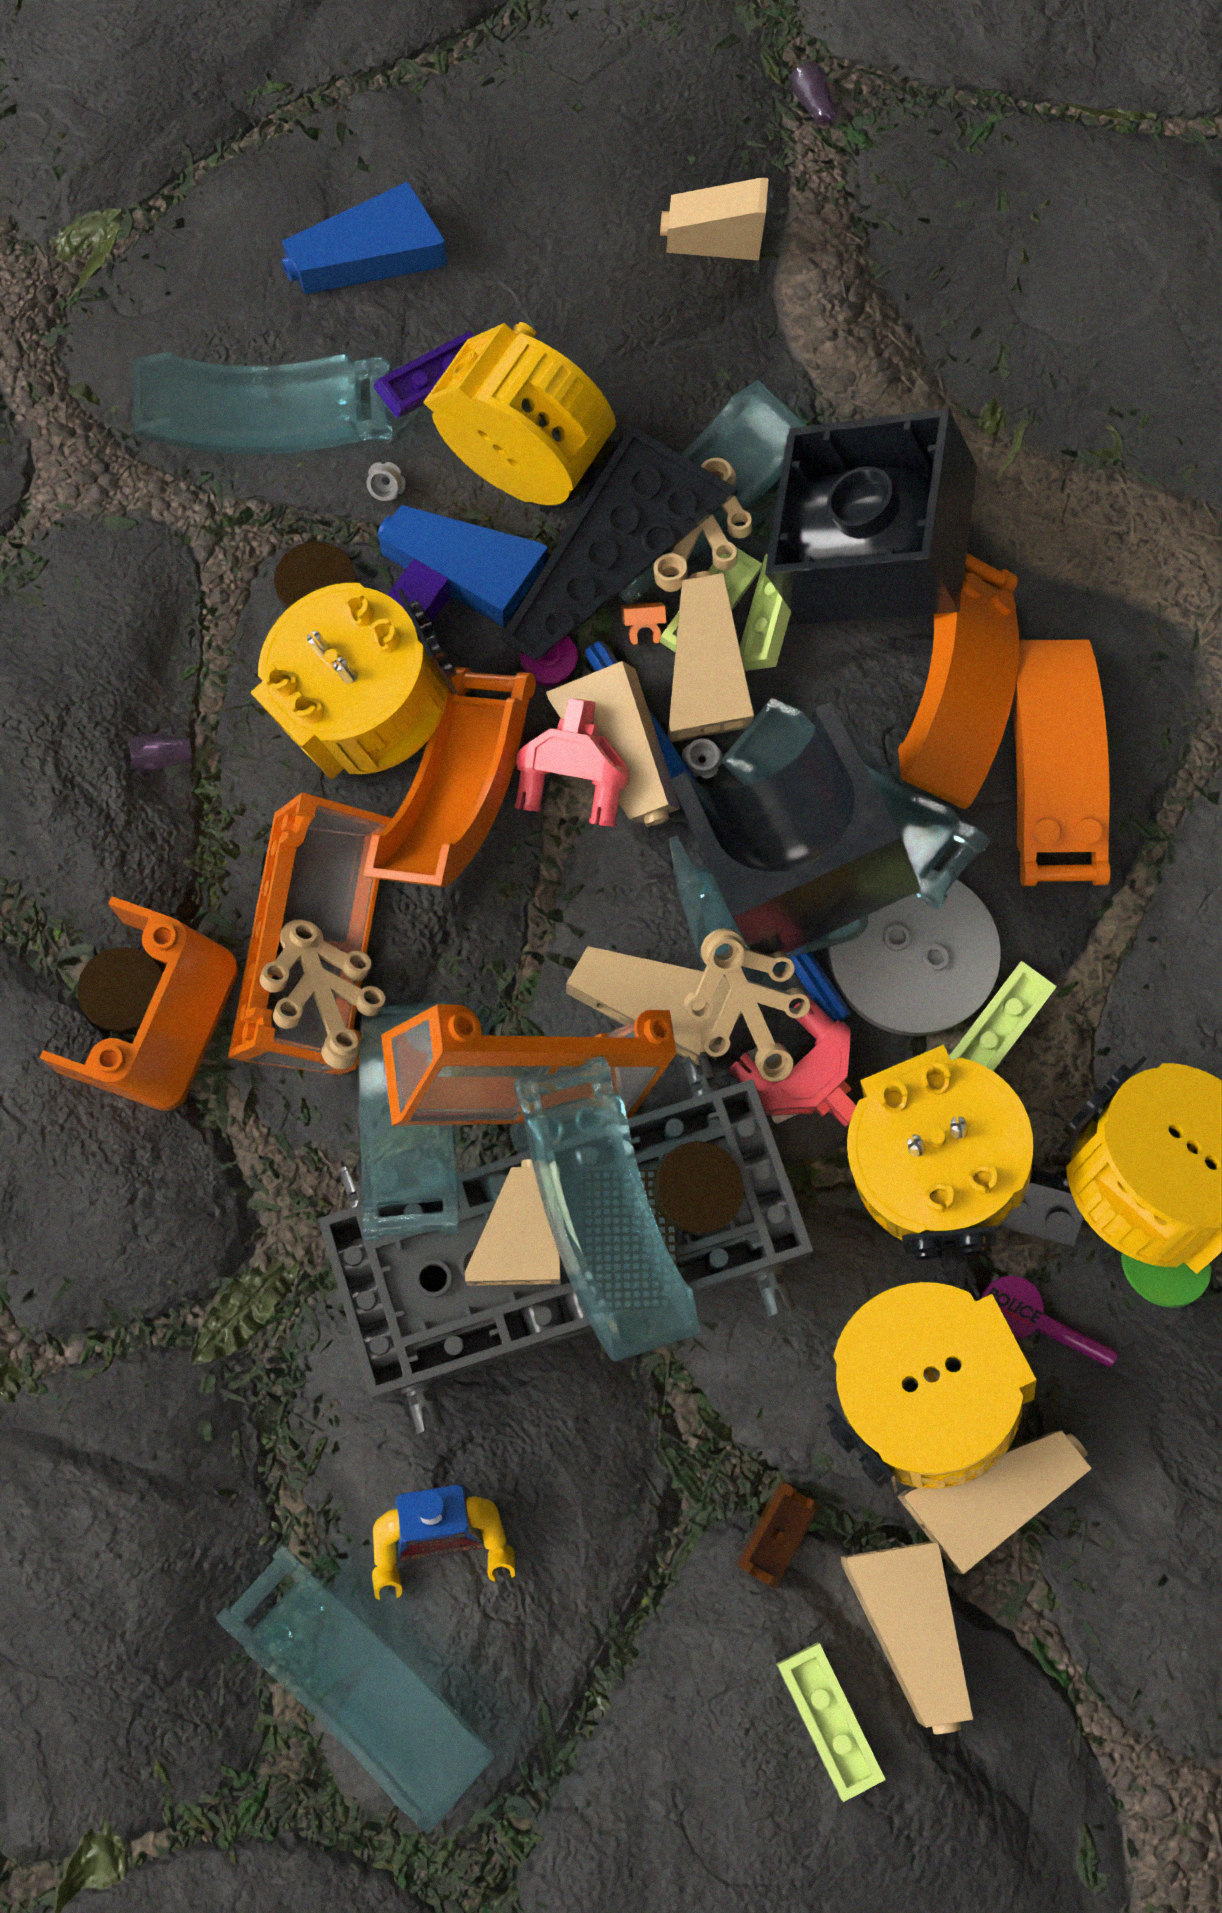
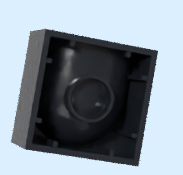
M950 409L788 429L765 574L800 624L959 612L978 466Z
M832 702L815 709L817 716L816 728L804 750L783 769L763 780L736 788L717 789L696 783L686 772L670 779L728 910L750 950L768 955L776 951L787 954L921 890L903 838Z

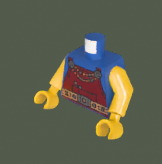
M453 1485L397 1495L394 1509L380 1516L373 1527L374 1563L377 1565L372 1571L375 1598L380 1600L381 1588L388 1585L395 1586L396 1598L401 1596L399 1568L395 1565L397 1561L403 1562L482 1548L489 1549L487 1573L490 1580L497 1581L498 1567L509 1569L511 1577L514 1578L515 1551L509 1545H505L507 1539L496 1505L489 1499L476 1497L464 1485Z

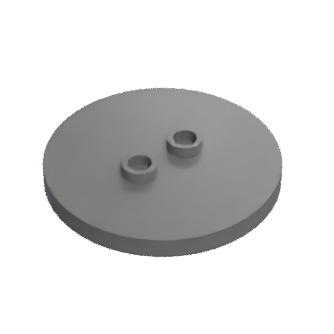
M914 868L921 890L829 933L828 961L832 978L839 993L860 1017L872 1025L891 1033L905 1036H927L942 1033L960 1025L980 1008L996 982L1000 968L1001 948L997 928L991 914L971 889L944 873L931 869Z

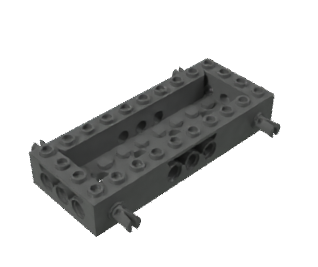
M700 1052L698 1059L701 1075H699L690 1056L680 1061L693 1094L691 1099L383 1198H376L367 1168V1161L357 1162L359 1185L355 1184L346 1166L340 1168L339 1174L342 1176L350 1207L346 1210L318 1218L370 1398L380 1401L398 1394L406 1395L416 1426V1434L426 1433L425 1408H427L436 1428L446 1425L445 1421H443L433 1388L437 1381L649 1312L585 1313L582 1171L657 1170V1166L663 1156L675 1147L689 1142L701 1141L712 1143L729 1153L740 1169L744 1191L742 1205L735 1218L722 1229L702 1235L689 1234L690 1232H685L680 1228L676 1229L678 1302L751 1278L757 1280L768 1312V1318L778 1314L775 1292L786 1312L796 1309L782 1269L786 1268L787 1265L805 1260L813 1252V1248L753 1079L726 1088H719L708 1059L709 1055L706 1052ZM527 1159L549 1160V1166H558L560 1284L467 1286L465 1282L466 1268L511 1167H521V1161ZM431 1266L441 1267L447 1274L445 1286L437 1292L426 1291L421 1285L422 1273Z

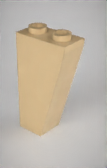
M587 946L566 983V994L625 1026L635 1023L638 1015L646 1010H670L676 1053L684 1058L690 1056L692 1062L699 1065L698 1057L700 1052H706L701 1044V1035L707 1028L714 1026L730 986L726 977L723 976L711 1000L714 1006L712 1014L705 1020L696 1021L688 1015L684 1007V1000L690 992L697 990L704 974L703 971ZM699 1000L695 1002L692 1010H701L705 1006L706 1001ZM740 1011V1013H739V1016H738L736 1022L738 1021L739 1017H740L741 1014H742L741 1011ZM722 1037L712 1038L709 1046L719 1045Z

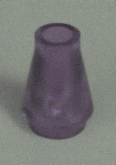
M815 61L798 67L790 76L792 92L811 114L816 125H823L831 121L837 112L833 106L825 69L819 67Z
M141 731L140 736H129L132 770L143 769V773L181 763H192L190 737L180 738Z

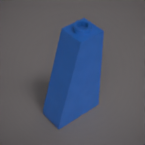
M408 181L282 240L286 257L281 259L282 267L290 282L297 280L305 294L437 269L447 265L445 240Z
M401 505L393 516L388 515L378 530V539L383 556L405 569L413 559H416L449 579L451 597L503 628L521 605L548 561V547L540 542Z

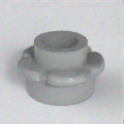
M376 462L369 468L367 488L374 498L381 501H390L396 499L397 494L403 493L406 487V480L401 476V469L392 462H386L385 464ZM387 477L390 480V483H385L383 481V478Z
M697 739L688 744L681 756L693 776H701L703 779L716 775L718 766L723 762L721 750L714 742L708 739ZM701 756L705 757L706 761L700 763L698 758Z

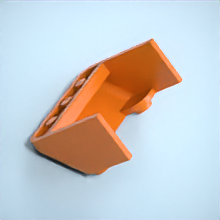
M111 896L108 904L119 919L126 925L143 930L142 944L146 952L152 958L167 964L132 1044L116 1038H108L98 1042L92 1048L85 1065L45 1050L42 1051L40 1059L61 1075L157 1110L170 1111L179 1107L188 1095L238 977L239 966L235 957L227 948L182 922Z

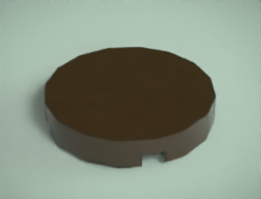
M316 541L297 545L285 553L276 566L274 577L279 602L286 609L309 593L326 586L340 583H357L353 563L345 552L330 543Z
M116 947L102 951L87 963L80 974L77 988L80 1008L94 1025L107 1032L120 1034L134 1032L142 1023L163 973L151 956L136 948Z
M694 1141L681 1144L662 1157L657 1166L656 1177L653 1178L652 1193L656 1208L668 1224L676 1229L680 1228L685 1232H690L689 1234L702 1235L722 1229L735 1218L742 1205L744 1184L740 1169L729 1153L715 1144Z

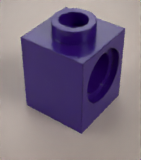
M416 559L411 561L388 593V596L399 603L408 615L409 613L399 595L398 589L401 588L410 602L418 599L427 618L432 622L451 597L449 579Z

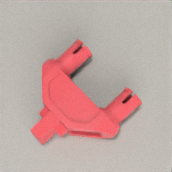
M570 698L565 719H560L557 729H548L517 752L515 765H517L516 769L520 770L514 808L540 812L545 774L552 772L592 780V784L595 785V792L589 823H599L601 826L609 827L617 826L616 818L621 789H625L626 785H628L630 774L625 762L607 738L598 735V725L593 724L594 701Z
M808 994L806 995L810 1000L808 1013L801 1018L795 1019L816 1039L814 1043L816 1046L793 1067L788 1077L778 1082L764 1079L747 1052L727 1072L739 1083L753 1079L765 1115L812 1114L816 1111L823 1117L830 1112L846 1127L850 1123L856 1107L853 1101L846 1095L851 1088L845 1082L848 1077L850 1027L844 1021L840 1022L839 1019L834 1022ZM798 1002L794 1008L798 1007L801 1003Z

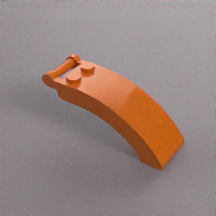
M969 553L966 554L959 612L934 614V641L926 686L912 726L904 742L898 748L901 780L964 810L972 804L998 751L1013 702L1019 665V629L1014 599V590L1017 587L1018 577L1006 569L999 571Z
M1019 640L1018 674L1011 708L1016 748L1017 850L1020 851L1021 885L1036 886L1037 882L1092 881L1093 885H1108L1110 881V864L1108 861L1110 812L1108 741L1100 678L1091 643L1089 640ZM1037 852H1091V864L1037 865Z
M455 667L457 675L451 679L458 693L453 694L448 686V696L443 716L435 732L427 741L419 769L406 798L389 824L378 835H372L363 876L445 888L463 872L487 837L508 789L515 766L516 754L519 751L529 699L534 695L536 689V679L533 673L519 672L516 676L476 673L471 672L470 668ZM470 689L512 692L511 698H507V700L465 697Z

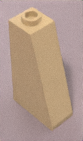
M701 571L690 575L686 580H682L668 738L671 742L750 728L752 725L754 714L724 573L712 574L710 571Z
M621 661L546 692L548 700L561 719H565L570 698L595 702L593 724L598 725V735L607 738L629 770V783L625 789H621L619 805L630 820L645 823L646 827L666 822L670 819L669 813L680 809L634 667Z
M1055 1431L1008 1449L991 1469L970 1482L943 1489L912 1487L903 1491L897 1497L930 1541L939 1542L941 1555L953 1571L964 1574L1092 1468L1084 1459L1088 1456V1453L1080 1441L1071 1433L1065 1435L1063 1431Z
M929 1541L841 1556L843 1569L918 1723L926 1728L932 1727L933 1734H944L961 1730L960 1722L973 1720L939 1542Z

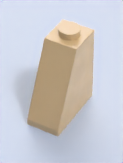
M756 178L671 195L670 212L662 211L660 236H667L666 253L759 260L766 216L768 178Z
M527 1159L521 1161V1167H511L466 1268L465 1282L467 1286L560 1284L558 1166H549V1160Z

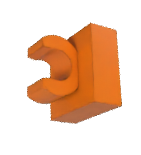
M662 602L621 605L622 622L625 626H630L628 635L633 645L638 644L637 633L643 627L650 628L652 630L653 642L659 643L661 631L657 623H666L665 605Z

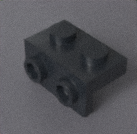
M1032 1163L1028 1190L1021 1206L1013 1209L999 1226L1075 1246L1084 1217L1071 1194L1067 1180V1171H1056L1053 1174L1038 1170V1167Z

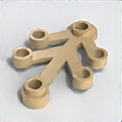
M710 458L701 464L702 468L735 487L736 473L729 462L722 458ZM734 496L722 506L728 516L727 530L734 538H745L752 531V517L749 512L742 509L736 496ZM713 514L674 546L672 553L663 554L657 558L653 568L655 582L660 588L668 592H674L682 587V580L688 578L687 560L701 530L712 548L714 566L723 571L730 570L736 566L737 548L734 544L728 542ZM736 522H744V523H746V524L743 525V526H736V525H734V523H736ZM721 554L731 555L729 558L719 557Z
M290 921L284 925L280 934V943L283 951L275 962H269L264 966L260 976V984L269 992L282 991L289 978V971L297 961L301 962L304 975L289 997L277 1002L273 1012V1020L281 1028H294L299 1023L304 1006L313 994L328 1034L322 1047V1057L333 1068H349L355 1063L361 1045L357 1035L352 1030L346 1029L333 994L356 1006L358 1011L366 1016H376L381 1012L385 1003V995L377 987L367 986L360 989L325 970L320 959L342 969L344 975L353 981H361L367 977L371 967V959L361 951H352L347 954L324 941L321 930L309 921ZM352 963H356L360 965L362 968H355L352 965ZM268 975H276L280 978V980H274L270 978ZM365 999H372L376 1004H370ZM281 1011H290L294 1016H286Z
M722 928L711 932L704 939L701 946V957L707 965L697 990L690 992L686 996L684 1007L693 1020H705L713 1012L714 1006L711 1000L723 975H725L730 989L714 1026L707 1028L702 1033L701 1044L710 1056L719 1057L724 1055L729 1050V1037L741 1011L758 1048V1052L755 1055V1065L758 1071L768 1081H781L791 1073L793 1059L785 1046L774 1042L757 1003L783 1010L791 1018H801L808 1013L810 1000L804 991L799 988L782 991L746 979L741 966L766 972L774 981L784 982L792 977L795 970L794 963L786 953L781 951L768 955L746 948L741 935L732 929ZM729 944V949L726 953L716 954V949L719 946ZM786 962V966L782 971H773L776 963ZM793 999H802L798 1007L789 1008V1004ZM699 1000L706 1001L705 1006L701 1010H692L695 1002ZM722 1037L719 1045L709 1046L712 1038ZM778 1054L775 1061L771 1063L765 1062L769 1056Z

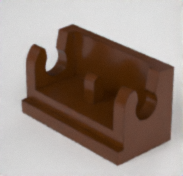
M778 1482L734 1565L776 1589L819 1508L818 1503L800 1494L787 1483Z

